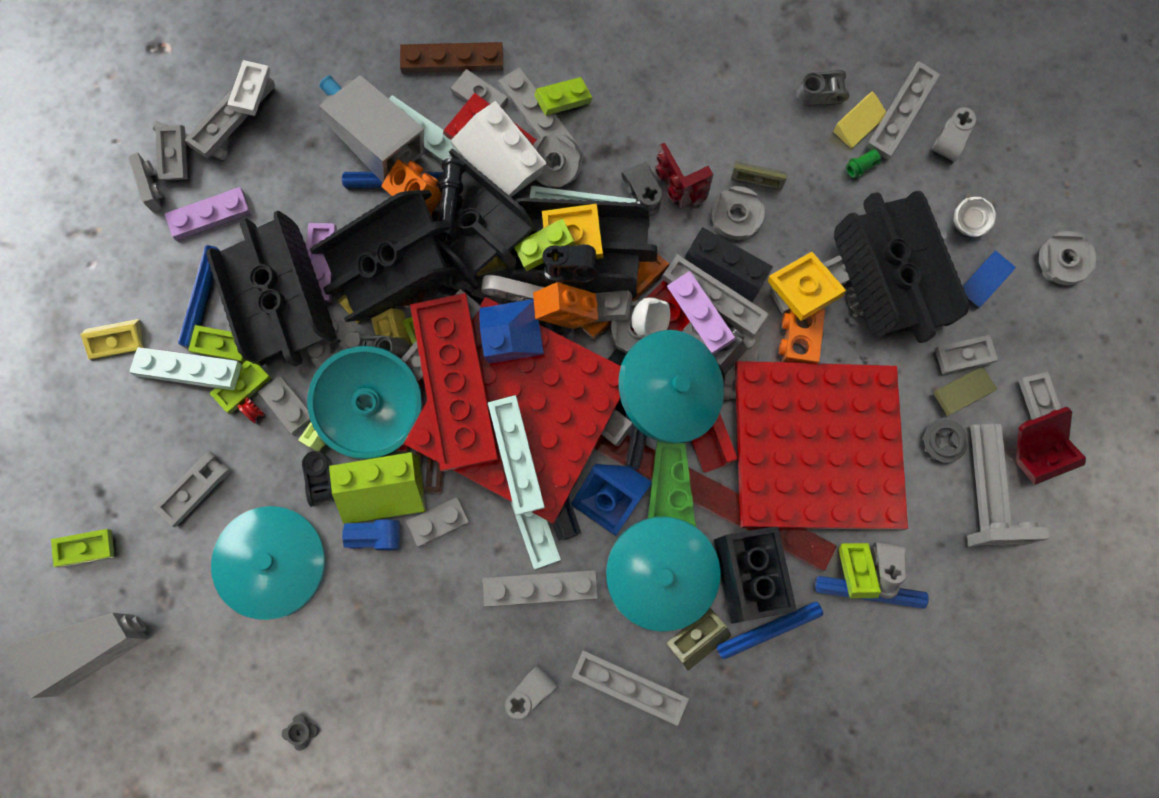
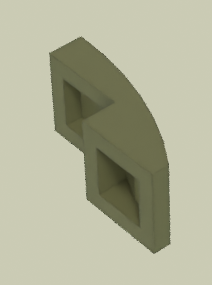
M982 366L936 390L933 394L946 415L949 416L993 393L997 388Z

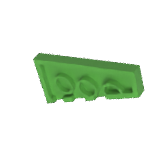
M656 441L647 518L657 516L674 517L687 521L696 527L686 444L684 442L667 444Z

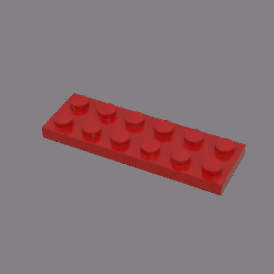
M466 293L410 304L440 471L444 472L499 460Z

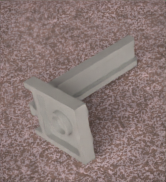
M1001 424L970 425L980 532L967 535L968 547L980 545L1020 546L1050 539L1049 527H1038V522H1024L1012 526Z

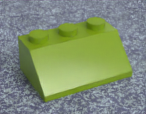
M412 452L329 466L332 495L343 525L344 523H361L426 512L420 460Z

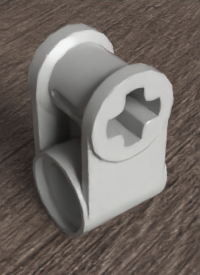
M966 107L957 109L946 122L931 150L956 162L976 124L977 119L974 111Z
M875 542L871 555L881 590L879 596L885 599H892L898 594L899 585L906 579V550L904 546Z
M537 664L519 683L520 685L508 696L505 701V711L513 719H522L558 685ZM513 698L516 700L523 698L526 701L523 705L525 708L523 713L520 711L513 713L511 711L513 704L510 701Z

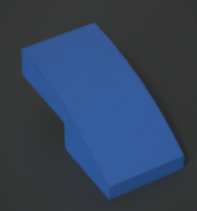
M995 250L963 285L965 294L972 303L980 308L1016 267Z

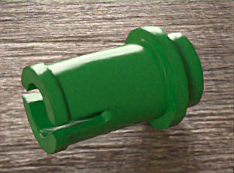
M871 149L857 159L851 158L848 164H846V171L850 177L860 178L865 171L881 164V156L878 151Z

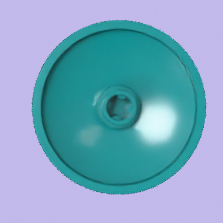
M663 330L643 337L627 352L619 373V394L627 416L639 431L655 441L667 444L692 441L706 433L720 414L724 397L721 370L710 350L690 334L677 330Z
M355 346L334 354L319 367L309 386L307 408L313 428L329 447L346 456L368 459L384 456L403 445L421 413L422 395L414 372L396 354L375 346Z
M276 506L255 508L231 521L217 539L211 559L212 579L221 599L235 612L258 620L281 619L302 609L318 592L326 571L325 547L317 529L302 515Z
M651 517L633 524L618 537L607 560L606 580L614 604L632 623L652 631H674L696 622L713 604L720 585V564L711 542L694 525L674 517Z

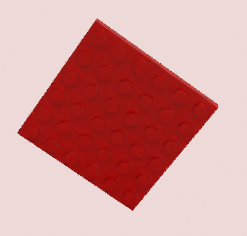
M485 297L480 306L483 308L500 304ZM479 310L472 319L487 402L516 395L545 508L532 511V513L554 524L621 399L619 394L621 366L541 325L540 332L544 355L488 364L483 353ZM427 400L403 444L439 463ZM491 418L499 460L454 469L453 471L513 502Z
M737 361L735 363L740 528L908 529L897 366Z

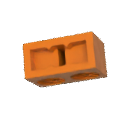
M397 159L381 187L391 196L405 191L430 190L432 196L425 200L430 215H432L442 196L437 186L439 181L427 173L423 174L424 168L416 162L410 160L406 163Z
M558 282L533 292L536 320L571 329H576L598 320V304L595 293Z
M791 309L788 313H784L782 329H786L785 339H781L779 345V355H783L782 362L819 363L825 309H821L804 319L808 324V328H801L797 325L796 320L799 318ZM793 345H801L805 349V354H797L793 349Z

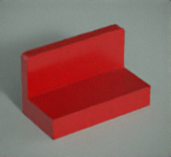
M719 414L713 426L706 433L691 441L703 473L733 464L738 459L721 414Z

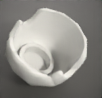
M970 197L963 200L955 209L953 220L956 229L963 235L978 237L987 234L995 224L996 212L992 203L986 199Z
M644 298L636 305L632 314V328L639 337L643 338L652 333L667 330L669 326L670 308L668 302L656 298Z

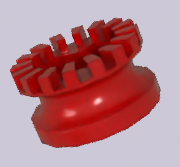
M246 397L245 403L243 405L239 404L237 407L255 424L257 422L256 418L263 416L264 413L258 406H255L256 404Z

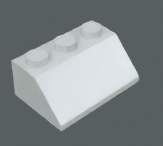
M496 101L474 115L450 142L463 158L467 159L483 175H486L488 179L492 180L494 184L511 197L541 176L547 164Z

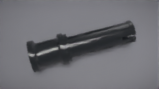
M447 158L441 164L443 178L439 182L442 196L438 221H448L450 225L449 230L437 236L442 241H445L446 234L448 235V241L454 238L458 195L463 192L461 181L462 174L466 171V164L456 158Z

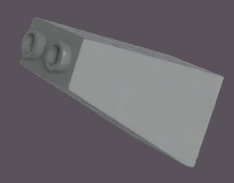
M361 75L354 80H348L341 90L334 95L327 96L319 105L322 120L382 183L397 159L408 163L410 160H417L424 154V128Z
M110 613L10 643L4 646V649L30 698L33 699L61 695L148 638L144 633L146 631L145 624L138 616Z

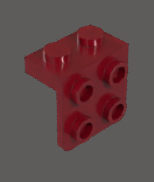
M665 143L660 144L658 154L656 155L657 166H655V171L658 178L666 182L668 186L667 193L673 203L677 202L680 209L691 204L698 205L704 202L709 195L714 175L709 165L684 177Z
M1069 407L1053 410L1046 415L1028 420L1018 428L1016 464L1034 485L1085 465L1086 457L1069 440L1072 411Z

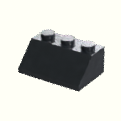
M704 227L701 228L684 259L752 303L773 268L772 265Z
M778 527L728 534L714 539L732 624L797 611Z

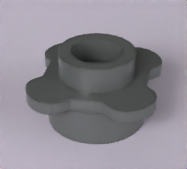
M303 715L294 716L293 722L282 731L283 739L294 745V748L298 751L304 750L308 740L317 734L316 726L308 724ZM298 730L302 731L301 735L297 734Z

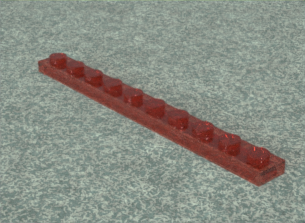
M601 435L594 450L626 466L631 437L627 435L622 443L616 446ZM645 445L641 467L634 469L652 480L655 450ZM689 468L693 503L740 527L739 494ZM742 528V529H744L745 531H751V530H757V529H763V528ZM779 528L785 552L822 572L826 570L837 547L835 544L806 529Z

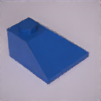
M534 299L479 308L483 353L488 364L544 355L539 320L535 319Z
M595 464L571 503L576 509L617 536L651 486V481L634 469L626 466Z

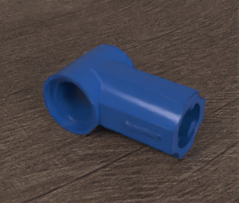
M376 520L375 523H344L342 531L343 546L349 549L399 550L400 521Z

